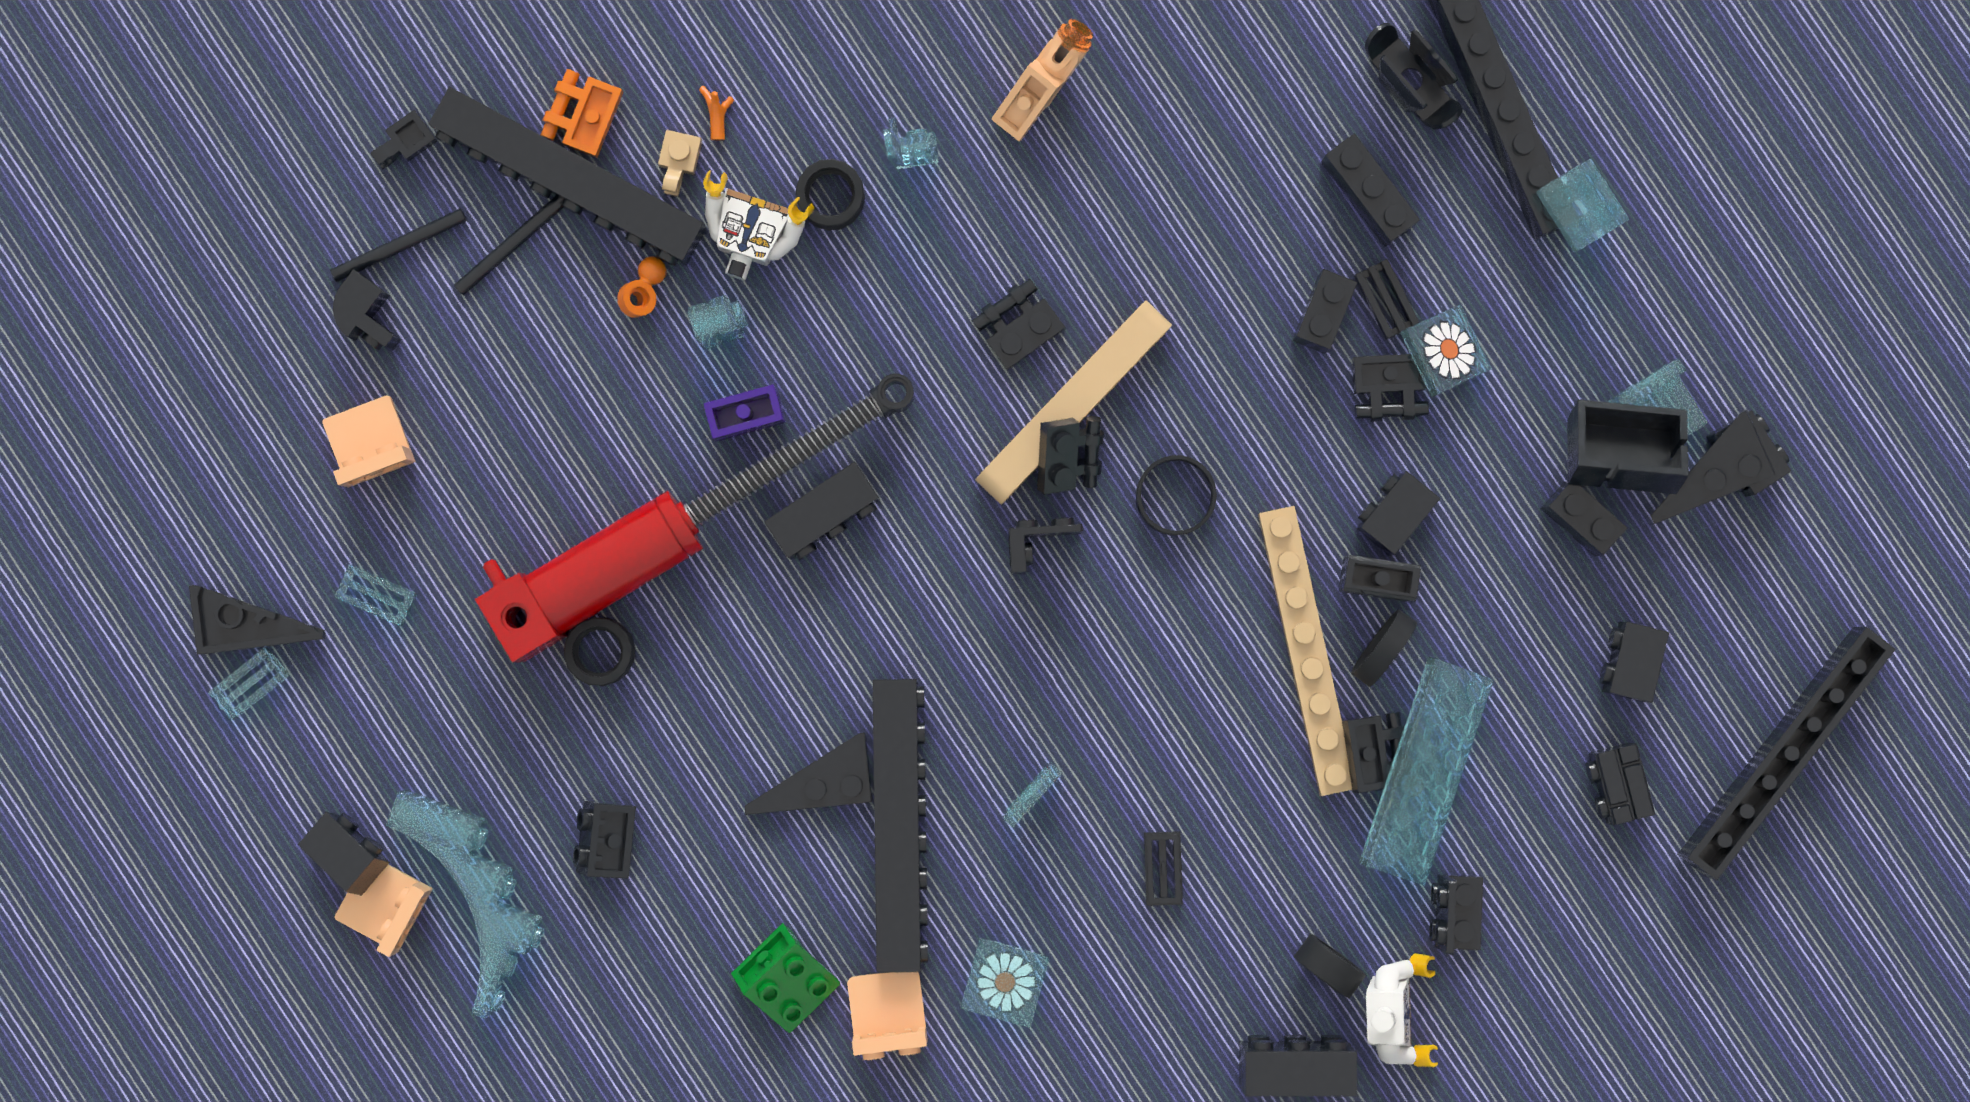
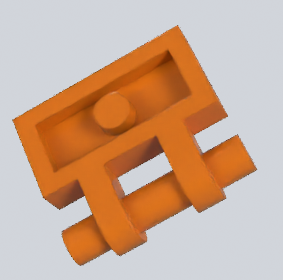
M566 69L562 81H558L554 91L557 94L550 111L545 112L542 121L545 124L540 135L554 141L558 129H563L566 131L562 141L563 145L598 158L624 92L618 87L588 76L584 88H578L576 83L580 74ZM570 99H574L578 103L572 118L569 119L564 117V113Z

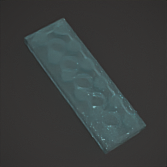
M1428 656L1359 864L1425 886L1494 679Z

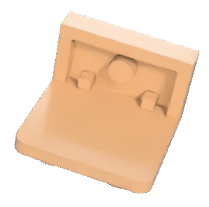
M919 972L874 973L852 976L848 980L847 986L854 1034L852 1039L854 1055H862L863 1060H873L885 1057L884 1052L899 1050V1055H912L920 1053V1047L927 1046L928 1038Z

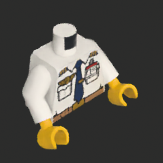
M711 170L707 172L703 181V186L707 191L705 217L710 237L717 242L718 249L731 254L725 272L727 275L746 280L752 261L768 266L771 260H779L797 245L805 226V220L814 211L812 203L805 212H801L797 206L800 197H797L786 208L728 188L723 193L728 180L727 174L723 172L721 183L716 184L710 179Z
M1416 953L1411 956L1410 960L1383 965L1376 971V976H1373L1366 991L1367 1041L1369 1045L1376 1046L1379 1059L1384 1063L1414 1064L1417 1067H1436L1438 1065L1437 1062H1431L1429 1057L1431 1050H1438L1437 1046H1411L1410 978L1413 975L1432 978L1436 972L1428 970L1427 964L1430 960L1435 959L1434 956Z

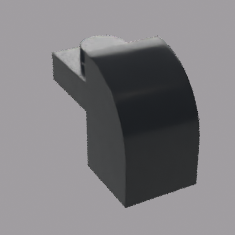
M353 269L338 289L334 298L333 314L338 328L345 336L354 341L364 331L365 333L361 338L377 350L384 346L393 351L401 341L399 337L373 319L390 295Z

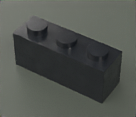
M1355 133L1327 153L1322 159L1321 164L1385 248L1420 221L1419 217Z
M854 461L764 521V523L789 559L797 556L800 561L817 550L814 543L827 536L830 541L846 531L847 527L844 523L857 516L859 520H862L876 511L878 508L874 503L879 501L880 498Z

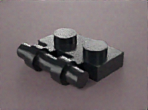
M1030 278L1020 286L1015 284L1007 290L1009 294L993 305L989 303L981 309L982 313L971 320L979 332L990 324L997 333L987 339L986 342L1007 371L1065 329L1064 324L1045 298L1034 306L1030 304L1027 298L1038 290ZM1017 305L1023 314L1006 326L1001 316Z
M1425 354L1353 357L1354 394L1369 393V404L1355 405V418H1369L1370 422L1382 421V418L1402 417V420H1414L1415 416L1428 415V401H1414V391L1428 390L1427 358L1424 357ZM1401 392V402L1382 403L1381 393Z
M1087 417L1086 429L1080 430V423L1074 418L1041 423L1037 490L1043 495L1076 489V478L1080 475H1083L1084 487L1094 488L1097 486V477L1102 471V461L1099 460V446L1103 444L1104 438L1100 417ZM1085 445L1084 458L1078 459V446Z
M1400 712L1385 714L1387 728L1385 729L1382 727L1381 715L1342 721L1353 793L1392 788L1390 773L1393 772L1395 773L1396 786L1411 784L1409 770L1412 769L1411 758H1407L1404 737H1407L1406 726H1402ZM1386 740L1390 741L1392 754L1391 761H1388L1385 746Z

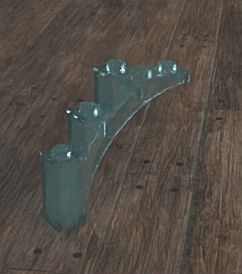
M407 789L398 791L386 826L407 835L431 852L455 879L470 907L476 925L480 948V978L471 1014L486 1019L492 1014V1011L498 1012L503 1003L506 992L501 990L505 976L511 978L518 962V957L513 956L514 952L525 955L530 952L532 947L538 948L545 928L540 927L543 917L503 903V899H509L514 890L517 879L512 878L515 868L475 854V850H481L486 841L489 830L485 829L484 826L487 819Z

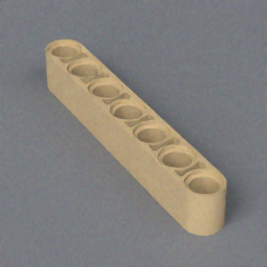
M1147 300L1142 303L980 473L975 481L1002 505L1038 468L1041 423L1074 418L1080 423L1171 328L1172 324Z

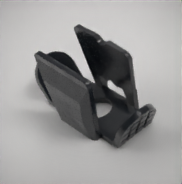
M1382 23L1373 29L1365 42L1366 53L1371 63L1379 71L1378 78L1380 83L1403 110L1408 113L1414 112L1426 126L1433 129H1442L1455 122L1462 114L1463 108L1458 101L1451 99L1441 86L1455 83L1458 79L1434 48L1415 29L1411 31L1409 49L1400 40L1396 28L1392 24ZM1408 69L1419 72L1422 77L1421 87L1415 90L1401 74Z

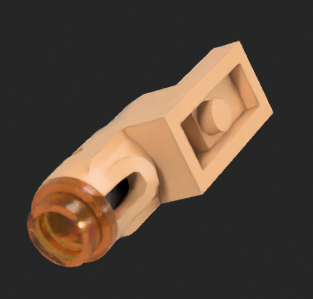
M1070 19L1067 24H1062L1037 59L1027 66L991 119L1016 140L1020 141L1023 139L1039 115L1050 105L1089 51L1091 39L1093 38L1092 31L1085 24L1075 19Z

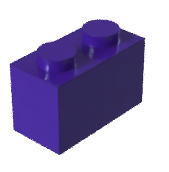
M774 384L703 403L711 435L716 442L786 423L779 394Z

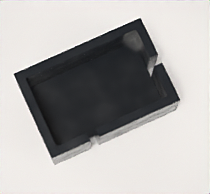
M1578 399L1567 419L1568 484L1601 487L1604 481H1608V488L1677 494L1689 476L1688 446H1684L1688 440L1687 410Z
M1249 1035L1248 1041H1239V1085L1245 1096H1357V1051L1348 1041L1343 1040L1341 1035H1321V1041H1308L1304 1035H1285L1284 1041L1279 1042L1271 1041L1268 1035Z

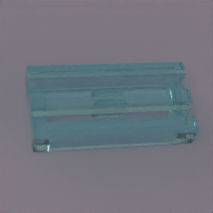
M349 564L335 598L396 625L403 626L406 621L405 617L410 612L412 601L415 600L417 593ZM353 575L359 576L405 598L403 602H400L351 579ZM347 588L354 589L399 609L397 616L346 594Z
M264 647L208 693L212 698H215L220 709L227 713L228 719L233 721L290 675L270 649ZM264 659H267L269 661L265 666H263L260 670H258L255 674H253L250 678H248L230 694L224 697V695L222 694L224 691H226L229 687H231L234 683H236L239 679H241L244 675H246ZM273 669L276 670L277 675L237 707H232L231 703Z

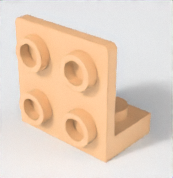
M388 395L325 418L322 421L340 468L333 471L337 484L349 488L415 462L393 400Z
M388 864L362 896L352 893L346 894L335 915V919L379 943L377 951L390 957L401 949L433 888Z

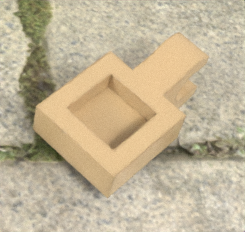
M666 130L658 162L659 167L668 169L662 185L664 194L678 197L683 174H695L702 145L701 137Z

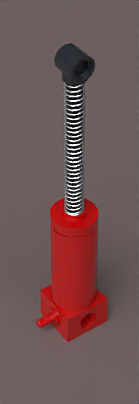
M901 374L885 376L879 385L869 390L870 396H865L863 401L859 400L858 404L853 403V407H847L846 411L841 410V414H835V417L833 419L829 418L828 422L823 421V425H817L816 429L811 428V432H805L803 437L799 435L798 440L793 439V443H787L788 446H781V450H775L776 453L773 455L769 453V457H763V461L757 460L758 464H751L752 467L749 469L745 468L746 471L743 473L739 471L740 474L738 476L733 475L734 478L731 480L727 479L728 482H721V486H715L716 489L713 491L710 489L708 494L703 493L704 496L701 498L697 497L698 500L696 501L691 500V504L684 505L681 501L677 503L672 494L667 490L529 574L517 573L506 579L496 560L491 559L484 563L483 569L492 582L493 587L477 597L475 601L512 662H525L567 637L565 632L688 559L689 555L693 556L703 550L701 541L697 536V533L700 532L698 524L703 525V521H709L710 517L715 518V514H721L723 509L727 511V507H733L735 502L739 504L740 499L745 500V496H751L753 491L757 493L758 488L763 489V485H769L770 481L775 482V478H781L783 473L787 475L788 470L793 471V467H799L798 464H805V460H811L810 457L813 455L816 457L818 452L822 453L823 449H829L828 446H834V443L840 442V439L843 437L846 439V436L848 434L852 435L853 431L856 430L858 432V428H864V425L870 424V421L873 419L876 421L878 416L887 418L894 413L907 410L914 400V389L911 381ZM893 384H900L906 389L905 398L897 403L891 402L886 398L887 388ZM521 609H524L527 614V621L522 627H519L516 622V615Z

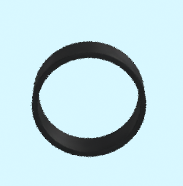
M1181 455L1167 456L1151 464L1142 474L1136 489L1137 507L1145 522L1160 533L1174 536L1191 533L1205 524L1214 511L1217 498L1215 482L1206 467L1193 458ZM1168 461L1187 462L1198 468L1209 483L1211 491L1209 509L1204 518L1192 528L1181 531L1162 528L1148 517L1143 508L1141 500L1143 482L1147 474L1161 463Z
M1399 609L1394 612L1365 648L1354 665L1351 674L1368 687H1371L1401 652L1414 632L1417 622Z

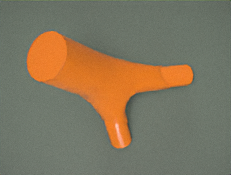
M701 86L699 91L706 100L710 115L711 140H725V114L729 106L734 102V99L729 96L720 104L718 92L713 91L710 93L705 86Z

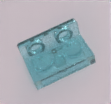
M896 117L888 118L890 129L883 130L888 160L895 159L897 169L939 163L935 132L928 133L927 129H915L906 132V137L899 138Z

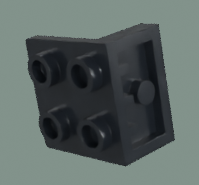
M1074 518L1052 519L1051 526L1038 527V520L1016 521L1015 528H1009L1010 573L1025 574L1026 566L1033 564L1032 542L1025 543V538L1077 535L1083 532V524H1075Z
M1437 874V883H1432L1431 904L1436 905V919L1430 920L1429 937L1430 941H1435V947L1443 953L1454 955V949L1481 950L1483 877Z

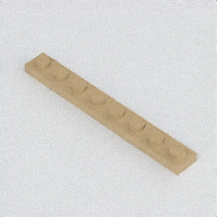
M1295 506L1259 513V522L1319 795L1325 796L1352 790L1342 719Z

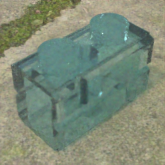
M725 295L709 300L708 305L703 302L688 307L687 314L696 340L707 350L723 345L724 340L729 343L743 338V327L749 326L739 301L732 302Z

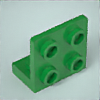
M784 923L731 973L743 995L788 1033H791L840 985L838 978L802 947L792 930Z

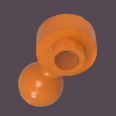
M654 256L643 259L638 266L640 279L626 283L620 288L617 301L619 308L625 315L638 318L649 314L654 309L656 294L652 285L661 283L667 272L666 266L661 259ZM631 294L637 298L636 306L631 303Z

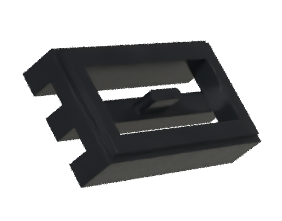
M1388 259L1354 275L1386 340L1420 323ZM1381 270L1408 320L1405 323L1378 273ZM1371 276L1396 325L1395 328H1390L1365 278Z
M1180 831L1144 832L1146 906L1183 905ZM1152 840H1158L1159 898H1154ZM1166 840H1173L1175 897H1168Z

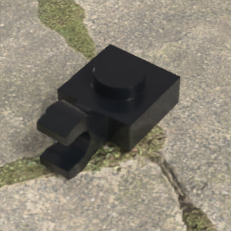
M413 110L385 130L391 139L377 147L370 154L383 170L391 165L400 154L409 162L435 144L437 140L416 111Z

